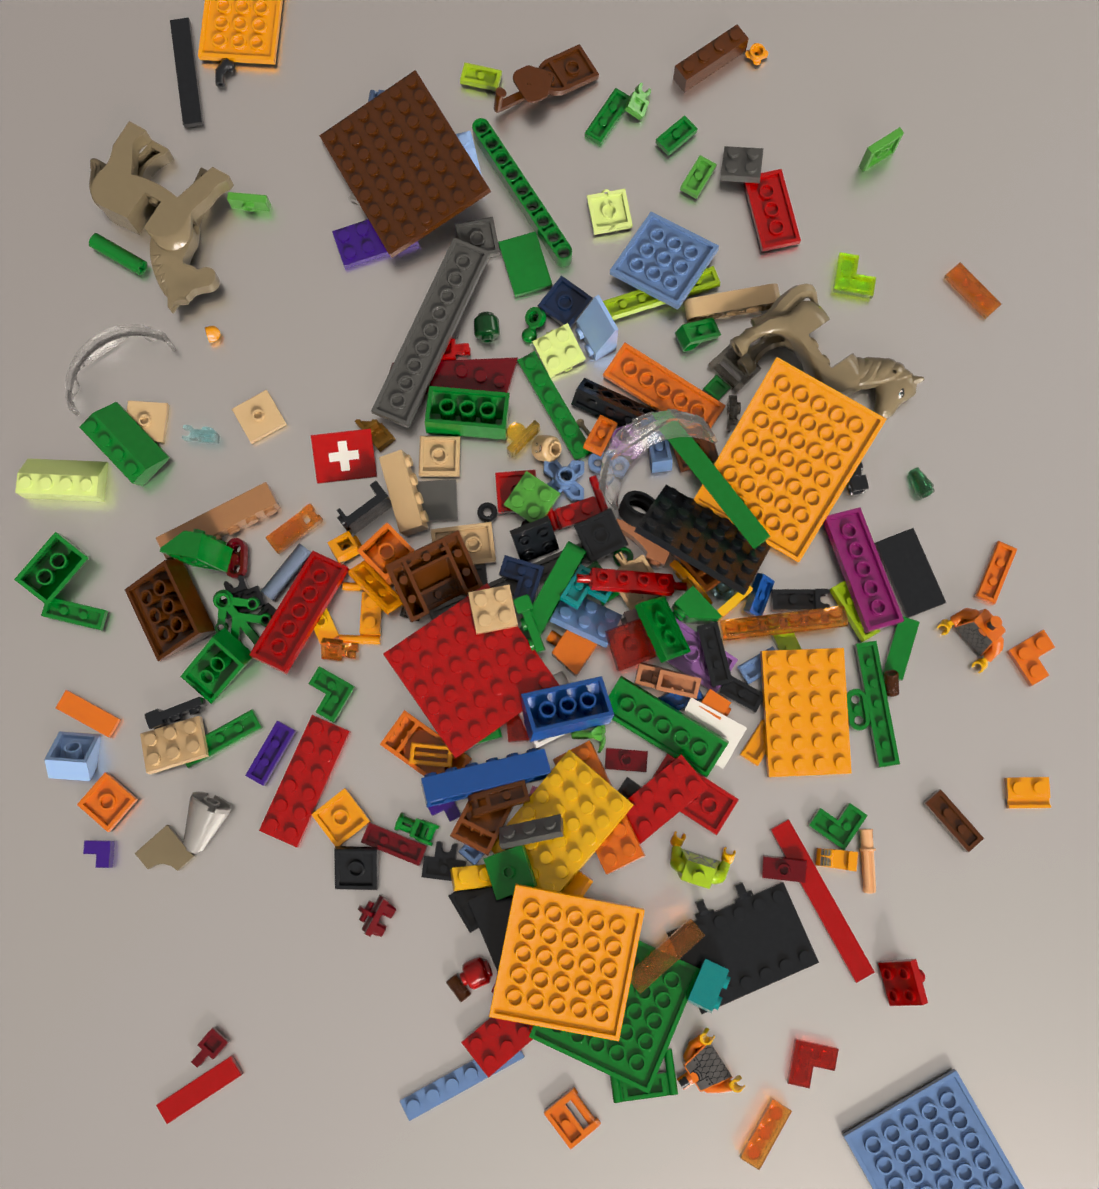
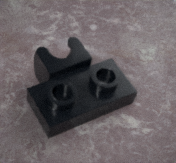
M243 575L238 576L239 585L236 588H233L229 582H224L225 590L230 591L233 597L246 599L257 597L260 605L256 609L266 605L260 587L257 585L250 588ZM227 598L223 599L222 602L227 603ZM250 600V605L255 607L256 602L254 600ZM235 606L239 612L249 613L254 611L244 606ZM227 612L226 619L230 621L232 620V617Z
M437 841L435 857L424 856L421 877L452 881L451 868L464 867L467 862L456 860L458 843L452 844L450 852L446 853L443 851V843Z

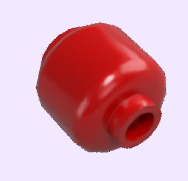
M481 957L465 962L462 965L463 972L460 973L464 986L468 984L471 989H477L490 983V977L493 976L488 960H483Z

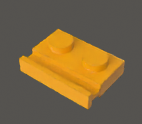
M1049 777L1004 778L1005 798L1007 799L1006 808H1051Z

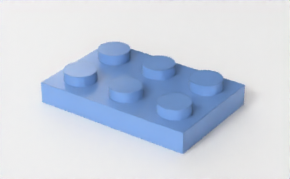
M584 598L578 610L560 601L550 622L607 648L622 615Z

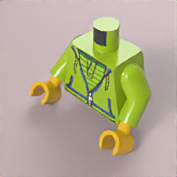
M675 831L670 840L673 845L670 865L677 872L679 878L710 889L712 884L723 883L730 864L734 860L736 851L734 850L733 854H727V847H725L721 856L722 861L720 862L682 849L681 846L686 839V835L683 833L680 839L676 835L677 831Z

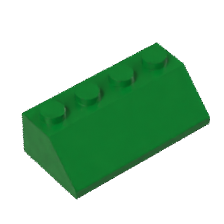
M429 386L424 421L426 433L506 440L510 393Z
M118 402L93 412L79 427L132 484L144 486L170 459L167 453Z

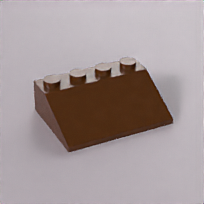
M177 559L164 560L125 589L157 661H162L215 632V628L184 563Z

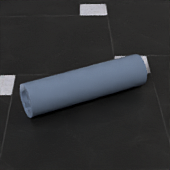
M299 543L261 592L274 601L306 562L311 552Z

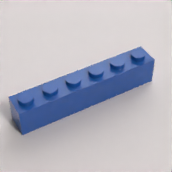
M532 748L527 750V753L520 755L518 753H511L506 758L499 760L495 757L486 760V763L482 764L473 762L461 769L452 767L446 769L444 773H428L424 775V778H421L426 807L465 799L471 794L525 780L526 784L543 780L551 773L545 749Z

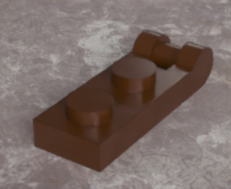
M525 780L471 794L468 796V801L472 804V817L476 818L487 813L530 802ZM486 799L487 805L485 806L480 805V801Z

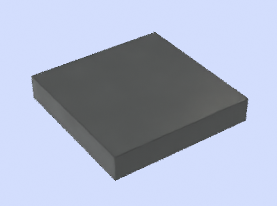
M493 217L455 224L457 239L489 251V258L501 256Z
M456 479L418 481V485H416L417 491L422 494L424 500L422 508L423 511H426L429 522L458 520Z

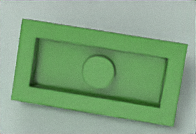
M700 155L682 183L680 190L697 199L716 169L717 164Z
M228 192L227 200L231 208L243 209L248 212L254 210L270 211L271 203L267 195Z

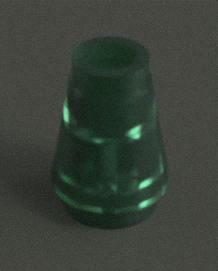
M919 467L912 469L908 473L916 496L923 499L934 493V484Z

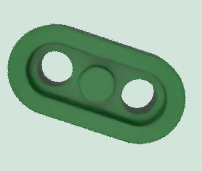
M860 689L848 691V724L853 730H864L870 724L866 694ZM852 696L858 698L856 704L851 701ZM855 717L861 718L860 724L855 723Z

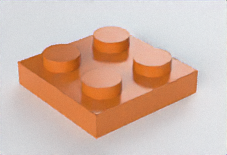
M105 772L77 805L107 832H111L137 802L138 798L112 775Z

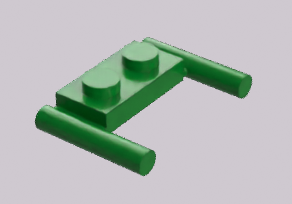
M672 1048L667 1049L664 1056L666 1072L657 1073L649 1094L610 1076L613 1102L620 1103L678 1095Z

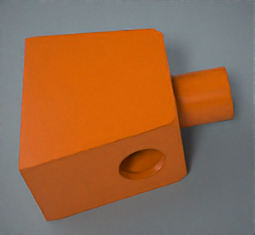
M552 630L546 641L556 646L552 651V656L563 666L565 665L566 669L575 677H577L598 645L569 630H566L563 636Z

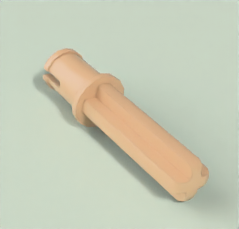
M859 829L863 891L868 894L876 893L874 851H876V848H874L873 829Z

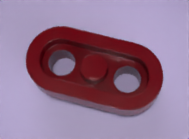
M232 538L226 545L233 549L226 574L231 578L238 579L239 575L245 576L247 573L248 545L242 539Z

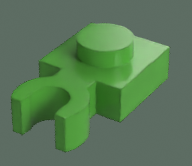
M642 82L630 94L624 109L638 120L644 117L649 105V101L645 98L651 94L650 88L645 92L642 91Z

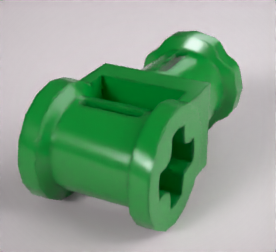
M401 812L394 830L407 832L415 840L432 846L433 836L436 829H439L440 826L424 819H412Z

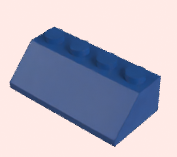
M602 676L521 694L524 724L530 742L610 724L614 716Z

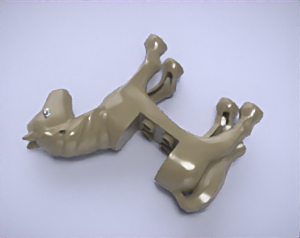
M811 284L796 285L787 290L776 299L764 315L751 319L750 323L753 327L745 329L742 334L730 340L731 347L741 357L737 360L738 366L746 376L749 377L756 371L758 361L766 352L775 348H787L796 355L804 373L847 397L860 390L875 388L876 398L873 409L875 413L884 418L891 417L901 403L916 394L917 384L924 381V377L914 376L902 363L890 358L856 357L852 353L833 367H830V361L826 355H822L819 351L817 341L809 336L810 333L830 320L827 313L819 306L816 289ZM760 338V340L756 344L750 345L751 343Z

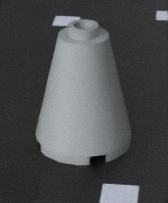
M206 792L192 793L183 845L188 852L196 854L205 849L231 812V804L216 795L214 798L207 797L208 793Z

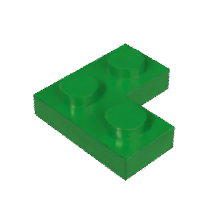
M320 666L309 682V685L326 694L316 713L335 723L355 686Z
M851 803L847 804L838 819L819 808L808 826L840 849L845 850L868 815Z

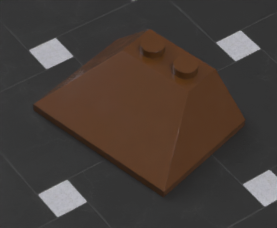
M459 530L384 565L410 622H414L429 614V610L459 595H467L468 592H473L483 586Z

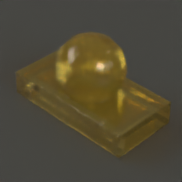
M534 420L527 428L521 423H513L508 427L507 436L513 442L507 447V453L512 458L540 432V424Z

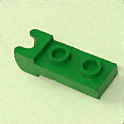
M526 594L513 599L517 613L519 615L522 614L524 617L520 619L524 631L528 630L531 638H528L531 650L536 649L537 653L545 651L546 649L531 612L534 610L530 596Z

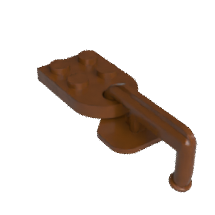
M578 44L544 60L538 68L527 65L516 70L513 74V82L519 92L504 98L506 96L505 89L501 87L496 88L494 111L496 113L502 112L523 101L537 103L547 98L548 94L553 96L567 94L597 80L599 73L581 45Z

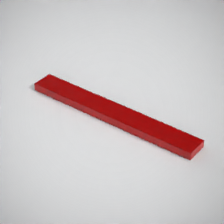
M787 819L771 828L770 831L785 858L807 860L806 882L799 883L853 980L857 983L875 973L790 820Z

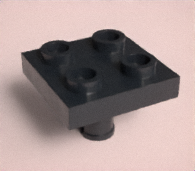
M548 516L533 522L525 520L520 527L510 530L520 560L529 561L559 549Z

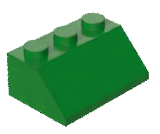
M193 529V532L185 530L163 545L160 548V552L193 567L227 572L233 549L226 546L227 542L217 540L215 536L208 535L203 530Z
M55 532L14 580L48 606L89 558L62 534Z

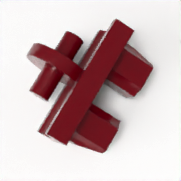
M379 895L375 903L369 900L366 907L362 905L358 907V910L362 912L359 920L365 922L362 927L364 934L369 937L372 934L382 937L387 926L379 922L381 916L384 915L391 919L396 911V908L382 895Z

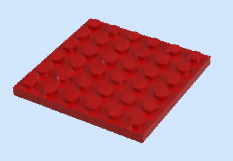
M487 583L478 590L489 589L490 586ZM468 596L383 653L455 759L523 712L521 694L559 686V683L537 652L531 650L527 638L519 627L476 635Z

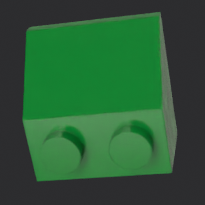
M694 586L676 600L671 608L674 617L686 624H708L718 622L722 617Z

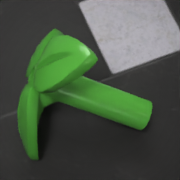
M605 725L597 726L592 730L572 732L571 736L572 739L594 738L600 743L598 753H600L606 742Z

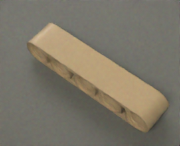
M767 284L689 298L683 302L687 322L691 323L712 317L719 319L769 310L776 299L780 297L778 284Z

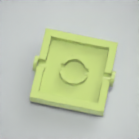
M605 189L602 193L587 195L594 235L632 228L633 224L625 189L614 191Z
M568 323L555 330L552 329L550 332H546V335L532 341L550 378L563 371L568 372L573 369V366L586 360Z

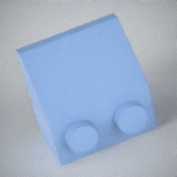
M59 731L44 759L48 778L91 781L98 764L100 734Z

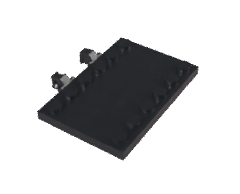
M739 882L733 885L739 897L734 899V903L716 911L714 909L708 911L704 899L695 902L699 913L695 914L696 919L666 932L678 959L700 969L704 960L707 959L729 970L727 976H730L731 979L727 989H721L719 996L723 999L720 1006L819 963L784 882L775 884L755 894L751 890L746 891L743 882ZM699 1008L701 1014H704V1013L707 1012V1011H705V1010Z

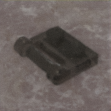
M729 344L708 364V367L711 370L714 369L733 387L732 390L738 393L761 371V367L757 364L756 371L749 377L746 376L737 363V360L741 357L735 353L731 344ZM723 361L741 380L737 381L720 363Z

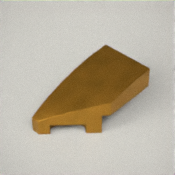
M372 419V421L355 420V423L361 430L371 429L373 445L380 452L396 440L382 423H379L377 419Z

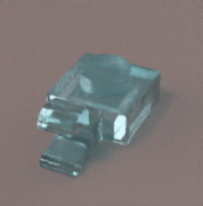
M183 425L184 430L190 431L188 436H182L184 441L219 444L220 435L213 428L202 427V429H194L190 425Z

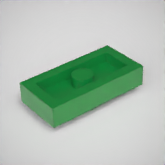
M684 115L656 138L655 143L669 156L696 134L698 128Z

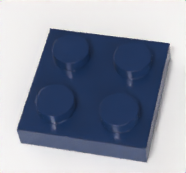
M561 275L538 304V308L542 309L546 315L563 326L568 323L570 328H572L591 303L593 297Z

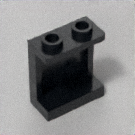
M377 481L370 484L376 496L349 516H346L340 508L337 509V512L340 514L337 519L346 531L352 530L356 534L392 507L389 496Z

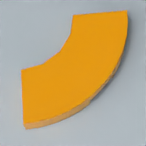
M673 560L670 563V567L677 578L683 583L686 582L688 589L694 586L710 604H713L710 597L694 577L679 562Z

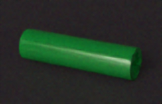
M94 233L91 236L89 247L138 275H142L147 268L145 260L98 233Z

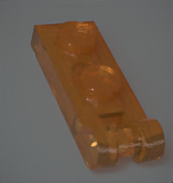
M312 504L306 505L299 513L265 537L278 554L322 523L323 518L316 514ZM308 516L311 520L306 524L303 519Z

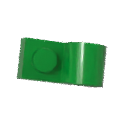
M713 317L683 324L675 332L683 352L696 348L702 342L717 339L721 335Z

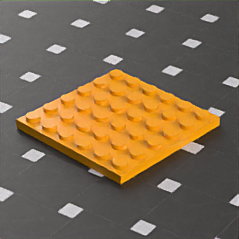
M515 884L489 1017L619 1041L645 911L644 908Z

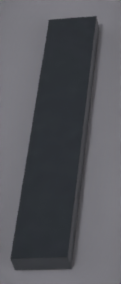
M189 17L170 20L184 128L202 126L204 123L191 22Z

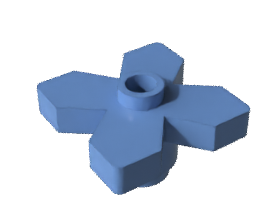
M557 459L552 462L544 461L543 473L552 480L547 485L560 492V494L564 492L570 501L578 502L584 499V488L575 481L584 474V461L572 460L568 466L563 467Z

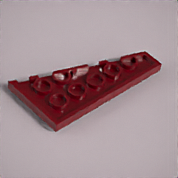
M518 357L440 361L429 386L508 393Z

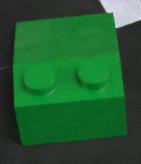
M223 628L210 639L180 677L212 704L253 659L249 655L251 651L227 629Z

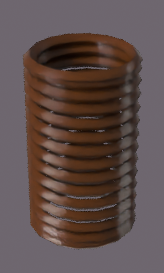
M888 670L884 673L886 693L890 697L899 695V673L896 670Z
M457 974L446 982L460 1002L471 995V992L467 990V987L463 986L464 984Z

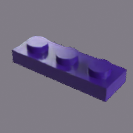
M276 721L245 776L265 786L295 735L296 730L280 721Z

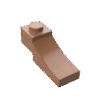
M617 518L624 536L633 541L643 551L650 566L664 568L670 552L634 532L636 527Z
M639 662L634 683L655 688L659 691L697 699L701 677Z

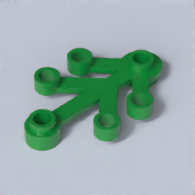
M224 589L217 591L213 596V603L218 608V620L215 625L216 633L221 631L219 625H223L225 629L229 630V625L226 623L228 612L232 617L231 634L242 643L239 638L241 628L255 646L260 637L248 622L267 626L268 623L263 621V617H268L270 621L272 615L270 613L262 615L239 612L235 606H244L250 610H255L260 605L259 599L257 597L249 599L233 597L230 591ZM222 596L227 598V603L222 602ZM250 600H254L256 602L255 607L250 605Z

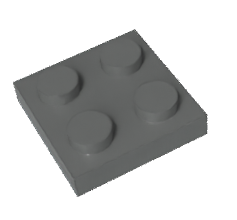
M724 146L720 181L760 183L763 148Z

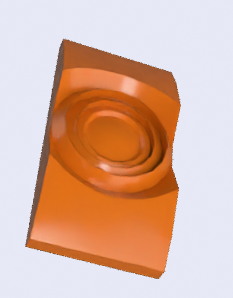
M405 710L380 743L381 746L423 776L431 772H436L437 774L444 773L446 769L450 768L409 764L411 742L446 745L436 732ZM415 747L417 752L448 754V750ZM465 753L456 759L453 756L451 768H465L472 758ZM414 756V760L447 763L445 758Z

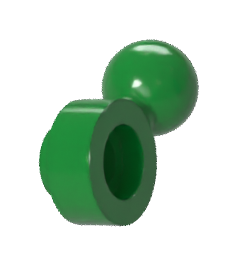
M538 307L530 308L525 315V321L529 326L523 330L522 339L528 344L533 343L532 341L537 339V332L535 330L542 327L546 321L545 312Z

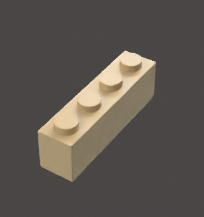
M398 450L379 457L399 533L407 537L427 530L429 518L426 511H423L422 503H424L422 494L417 491L418 479L411 469V466H413L411 456L402 450Z

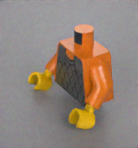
M964 608L951 616L950 620H941L937 628L945 626L947 629L942 632V635H946L949 633L952 625H955L956 630L980 656H984L972 664V667L976 664L981 665L982 669L978 673L983 672L988 666L987 662H991L1003 650L1004 638L1002 635L1006 630L1002 626L1001 618L993 616L987 609L978 611L976 609Z
M705 1028L702 1034L696 1036L687 1044L683 1054L684 1060L682 1061L687 1072L677 1078L679 1084L685 1090L695 1083L700 1092L704 1091L706 1093L741 1092L745 1085L740 1086L737 1082L742 1077L737 1075L731 1080L733 1078L711 1044L715 1035L708 1037L706 1034L709 1028Z

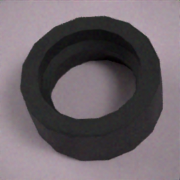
M629 491L624 495L619 505V515L626 523L637 527L645 514L636 511L631 505L640 507L647 512L655 499L642 491Z

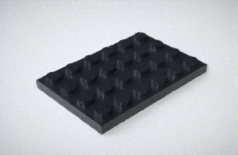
M667 484L634 531L742 595H745L771 548L765 541L756 549H753L729 519L719 517L710 508L700 506L693 498L687 497Z

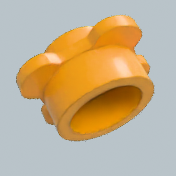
M754 43L750 50L745 52V57L750 58L754 65H759L763 58L768 57V51L765 50L762 44Z

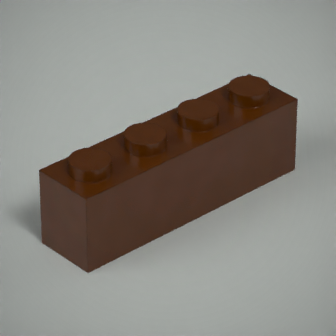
M738 24L675 65L673 79L685 93L746 52L749 38Z

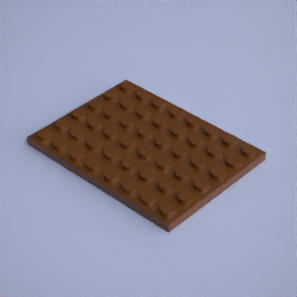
M416 70L319 135L392 258L491 193L488 185Z

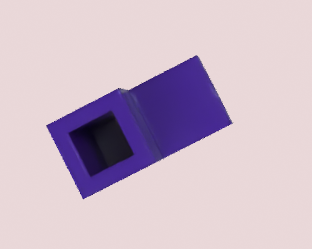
M455 801L428 807L432 816L445 811L449 822L461 816Z
M86 840L84 841L83 854H96L95 868H112L115 841Z

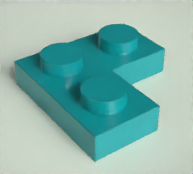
M580 564L562 593L560 600L578 610L587 593L606 604L612 592L591 590L588 583H577V574L589 575L591 571Z

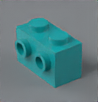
M705 959L687 1002L709 1013H712L713 1009L718 1010L723 999L719 996L721 989H727L731 979L730 976H727L729 970Z

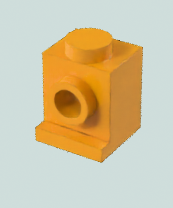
M349 530L327 542L336 560L343 565L345 561L358 555L357 550L362 546L356 535L352 537Z

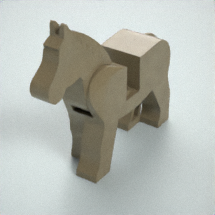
M129 121L113 144L111 156L107 164L96 158L90 160V193L95 204L106 214L110 221L138 235L141 234L144 228L151 237L150 258L152 268L161 290L168 298V308L174 313L179 305H189V302L195 296L214 292L220 286L219 277L212 268L203 267L196 269L189 264L199 246L201 222L205 212L214 205L219 196L231 190L234 184L229 175L212 167L207 171L201 167L194 183L176 197L166 188L151 181L159 169L170 164L174 159L169 149L153 141L145 129Z

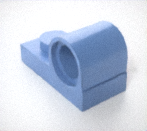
M660 430L646 432L651 473L672 471L673 460L669 441Z

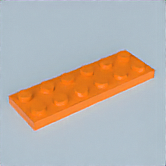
M627 343L622 345L603 373L604 378L661 414L665 415L671 410L685 429L704 422H709L711 429L726 406Z
M590 740L571 749L574 754L612 785ZM566 753L553 759L555 765H557V763L562 759V757ZM627 815L624 816L595 851L606 875L646 856Z

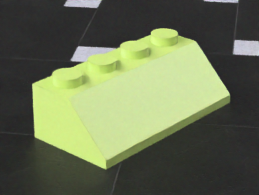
M27 459L17 473L15 493L26 499L105 502L108 462Z

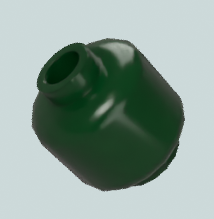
M492 312L479 313L474 319L475 337L482 340L483 343L493 342V339L500 335L498 317Z

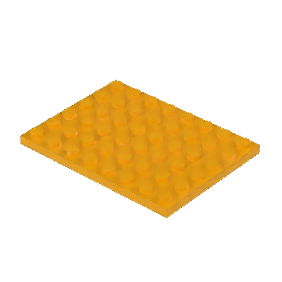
M777 357L714 465L771 537L766 540L767 544L795 561L800 562L885 423L886 418ZM702 484L694 498L696 503L704 508H710L719 517L730 520Z

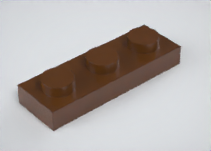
M941 789L937 790L923 803L966 852H970L984 839Z

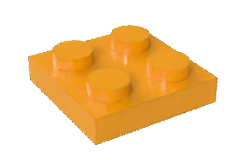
M346 788L311 814L334 846H341L371 822Z

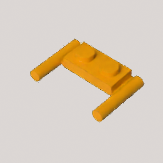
M343 582V590L363 592L360 635H339V643L381 644L383 610L357 583Z

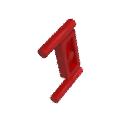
M596 475L589 478L595 497H589L557 508L554 511L551 508L547 516L551 521L554 532L574 526L608 509Z

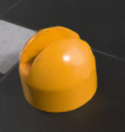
M204 327L209 343L215 342L220 338V330L217 327Z

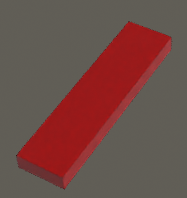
M231 1055L156 1106L166 1124H168L240 1077L243 1072L233 1055Z

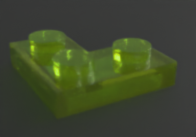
M840 252L837 260L833 292L872 299L876 277L857 274L859 255Z

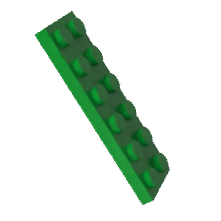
M623 676L619 678L609 695L614 712L612 720L674 758L682 754L695 771L706 778L729 744V741Z

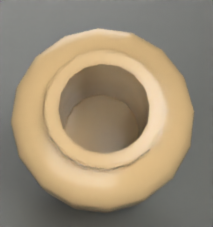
M551 435L537 436L532 442L531 447L535 459L547 462L555 461L562 450L560 441Z

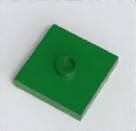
M524 845L516 846L484 858L496 900L513 895L515 884L530 887L537 886Z

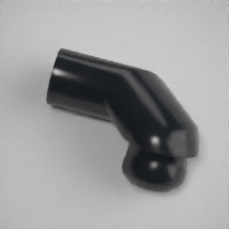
M223 59L215 69L216 86H225V73L227 70L233 71L235 66L233 61Z

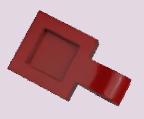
M451 339L441 361L456 360V355L471 356L469 343L456 344V340Z

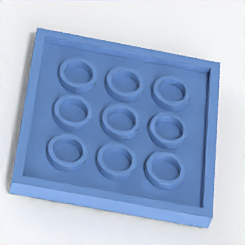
M650 212L610 269V275L678 310L719 250V245Z

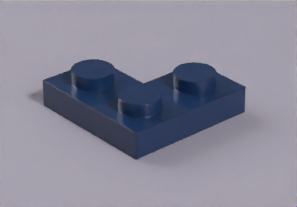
M505 555L499 576L518 581L513 599L528 594L533 604L544 566Z

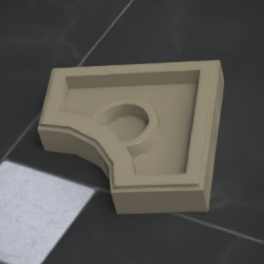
M166 825L135 852V855L147 869H151L159 864H166L180 871L195 857L193 853L186 850L182 839L170 825Z

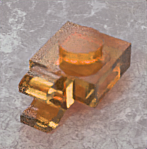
M323 638L321 641V659L342 661L343 657L355 659L356 652L359 651L358 643L351 642L343 645V640Z

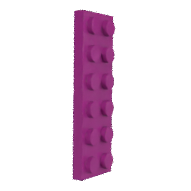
M861 508L828 515L823 524L864 632L868 633L902 623L904 621Z

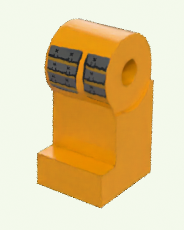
M817 848L815 865L857 872L858 852Z

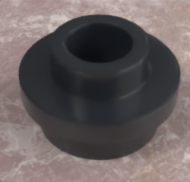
M489 502L481 504L477 510L479 519L485 523L494 521L498 514L496 506ZM490 510L491 515L485 516L484 512Z

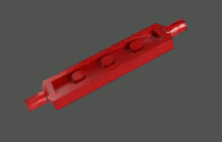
M592 568L589 575L577 574L576 576L577 583H588L591 590L672 596L674 590H687V583L675 582L673 574Z

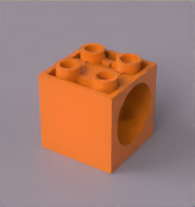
M388 522L357 550L360 556L390 587L393 583L384 565L415 551Z

